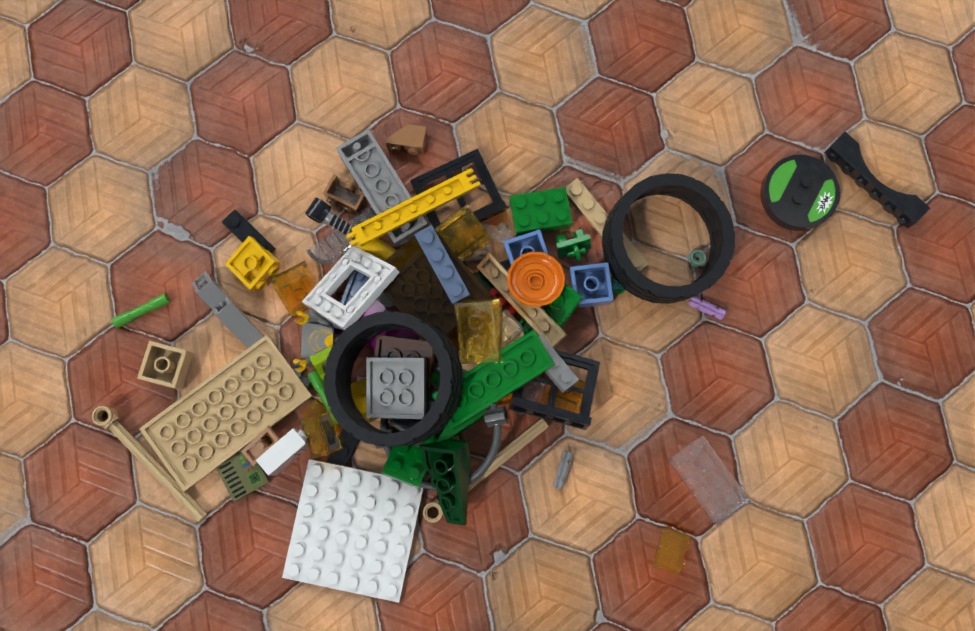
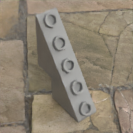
M207 271L191 283L197 295L247 348L264 337Z

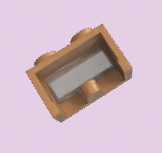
M333 174L323 192L325 198H327L326 202L333 206L337 204L343 206L342 209L351 215L353 212L359 214L367 200L363 192L356 189L354 184L350 182L346 184L340 181L335 174Z

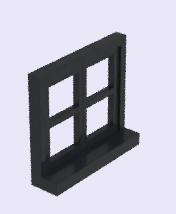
M478 149L410 180L416 195L425 191L424 185L443 176H446L448 180L453 177L451 172L474 162L482 179L480 183L485 185L493 203L470 213L463 196L457 198V202L464 216L444 226H441L434 210L427 213L426 216L430 224L443 240L507 210V206L502 200Z
M554 349L567 365L588 370L584 389L574 386L568 389L583 394L579 414L554 407L558 387L552 380L542 377H536L533 381L551 385L547 405L522 398L524 386L512 392L508 409L586 430L591 425L592 418L590 417L600 362Z

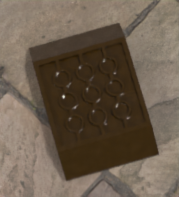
M426 224L421 230L425 229L429 225ZM414 235L384 261L396 267L399 274L383 292L401 313L417 317L442 331L449 338L456 352H458L503 313L504 309L438 235L470 294L466 298L452 304Z

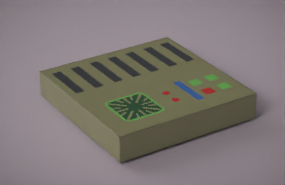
M243 453L238 454L216 468L233 502L270 482L259 464L252 466Z

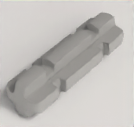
M563 451L562 461L559 463L556 473L557 478L554 479L553 487L563 489L564 479H566L570 467L569 462L573 457L572 452Z

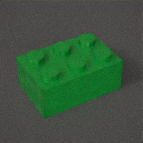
M566 187L511 195L509 197L515 237L539 229L541 234L571 229L572 218Z

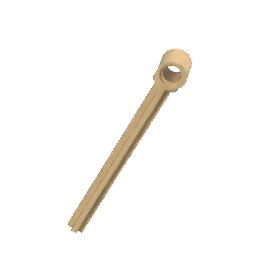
M100 406L93 411V422L102 426L106 431L110 430L198 522L206 517L207 513L186 491H182L170 474L120 424V418L114 408ZM104 412L108 413V419L106 421H103L102 415Z
M541 418L498 452L489 469L479 479L469 485L468 492L549 428L547 423ZM438 498L424 507L423 516L428 522H437L444 516ZM434 506L439 510L436 518L429 517L428 509Z

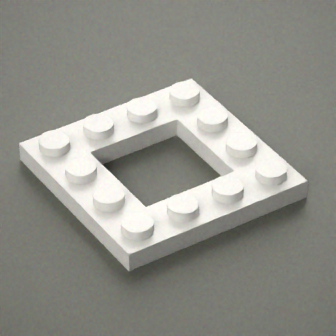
M353 246L350 247L302 302L311 310L345 330L368 310L370 305L399 274V271L396 267ZM354 269L368 276V281L346 305L330 297L344 280L350 276Z

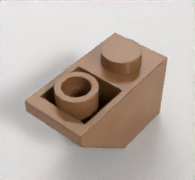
M407 124L386 139L387 149L395 153L405 151L411 155L424 154L427 129L425 126Z

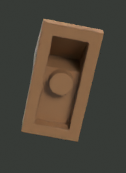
M267 426L241 452L252 466L258 464L256 459L279 441L280 438L270 426Z

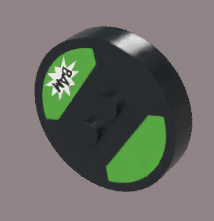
M792 155L780 160L768 171L762 181L760 197L766 214L776 224L788 230L806 231L819 226L834 213L840 198V188L834 172L823 161L808 155Z

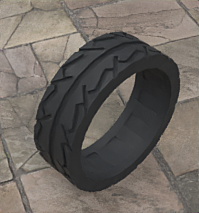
M659 174L636 183L613 206L607 216L602 232L603 254L612 276L616 278L615 280L626 291L637 298L652 303L670 304L684 301L710 288L725 273L735 248L734 225L726 205L712 188L699 180H695V178L683 174ZM668 195L681 199L699 213L706 224L711 247L704 271L692 284L666 286L650 280L634 267L625 250L622 231L628 209L635 201L647 196Z
M395 311L377 312L354 322L343 331L336 340L337 342L334 343L326 361L324 393L334 418L353 437L364 443L383 447L415 445L430 439L440 432L454 415L460 403L463 389L462 364L449 338L434 325L407 313ZM394 329L415 330L430 344L438 359L440 370L439 390L430 411L421 421L409 429L397 433H386L372 426L358 411L351 391V373L360 351L377 335Z

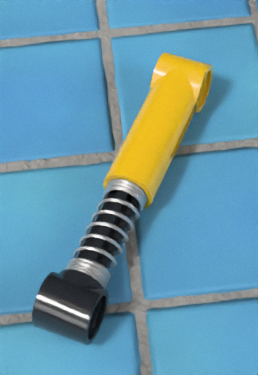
M317 197L314 198L305 212V215L319 224L323 222L325 225L332 226V229H337V232L340 231L341 235H347L352 232V224H348V221L345 222L343 218H339V215L336 216L331 211V206ZM379 238L361 247L359 244L356 245L359 249L382 261H386L397 251Z

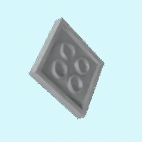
M366 357V418L422 419L426 415L427 358Z

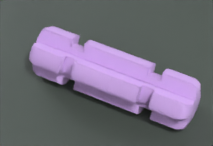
M696 296L691 297L689 301V306L697 307L698 310L711 316L715 315L714 317L722 320L726 314L725 309L716 308V305L705 300L701 301Z

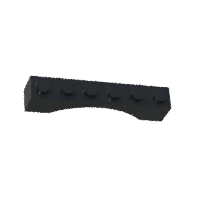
M844 132L824 152L831 162L836 163L844 174L849 175L855 180L857 186L866 190L873 200L878 201L886 212L892 214L900 225L906 228L913 226L930 209L917 195L897 192L877 180L863 160L859 143L847 132Z

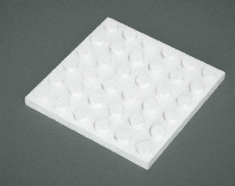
M309 459L282 578L399 603L424 488H415L380 473Z

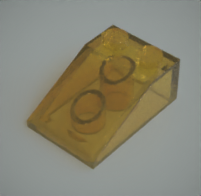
M467 205L435 228L436 232L461 261L471 258L477 249L487 246L490 242L489 240L492 239L489 232Z
M501 298L455 303L461 363L500 362L503 329Z

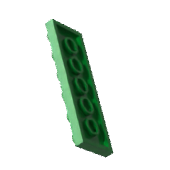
M535 330L530 331L463 374L461 400L454 415L448 422L451 429H456L556 365ZM438 391L435 392L434 394H432V396L434 397L435 400H436Z
M433 372L431 380L438 386H440V372ZM443 429L426 440L423 445L437 442ZM416 445L393 446L382 470V475L419 489L426 473L421 447L418 448Z

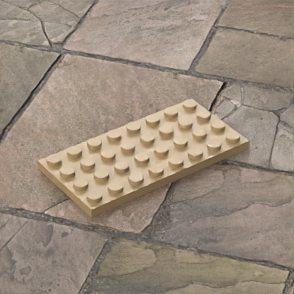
M266 335L147 422L139 430L182 491L185 492L244 449L267 426L272 428L312 398L313 395L297 376L271 338Z

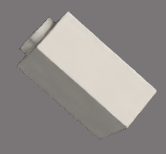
M293 428L256 461L268 476H277L313 445L310 442L312 438L305 430Z

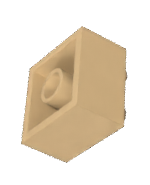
M149 341L137 379L182 390L194 353Z

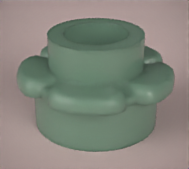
M695 249L688 255V262L691 263L692 267H702L706 263V254L701 250Z

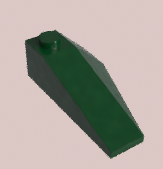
M448 439L422 445L423 465L425 470L429 471L433 480L431 485L437 490L439 495L438 502L447 523L465 526L467 524L470 473L468 441Z

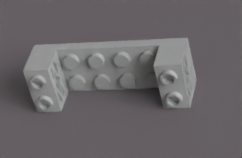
M369 129L336 147L341 160L349 173L351 172L376 215L411 198ZM421 216L387 233V235L398 250L428 223Z

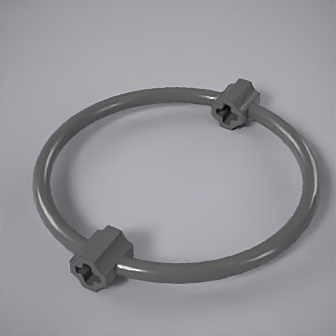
M433 364L432 373L440 372L439 364ZM497 403L490 406V409L484 410L485 423L488 427L494 426L493 441L482 465L469 475V485L479 479L489 469L497 455L501 442L502 424L509 423V415L505 406L498 407ZM381 418L380 430L386 433H397L394 428L388 429L389 418ZM375 445L377 449L383 448V446ZM390 446L384 447L387 457L392 449ZM422 480L421 488L437 491L436 488L432 487L431 482Z

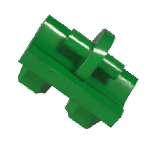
M583 229L573 232L574 238L570 240L564 234L557 236L556 248L558 258L564 256L568 258L575 257L576 261H580V255L586 253V250L591 249L590 235H586Z

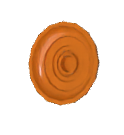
M529 252L519 256L511 264L507 276V284L511 294L519 302L534 307L548 305L560 296L565 282L562 266L554 257L544 252Z

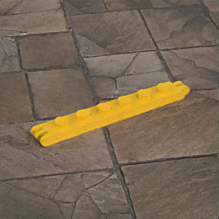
M470 168L351 228L352 232L347 234L346 238L347 240L356 238L349 242L351 247L357 244L360 247L479 188L481 183L478 181L472 184L478 178L476 175L468 177L474 173L473 169Z

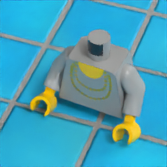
M297 311L296 314L302 317L294 321L302 325L301 358L304 359L303 361L294 359L293 363L297 364L300 362V366L294 368V370L302 372L306 367L313 366L309 356L315 355L329 346L332 348L341 334H335L336 328L333 327L332 322L318 313L305 314L302 311Z

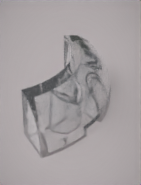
M369 206L348 220V224H352L354 227L376 216V213ZM333 229L330 231V234L317 241L306 252L313 260L320 264H331L350 249V240H347L346 235H341L340 231L337 232V229Z

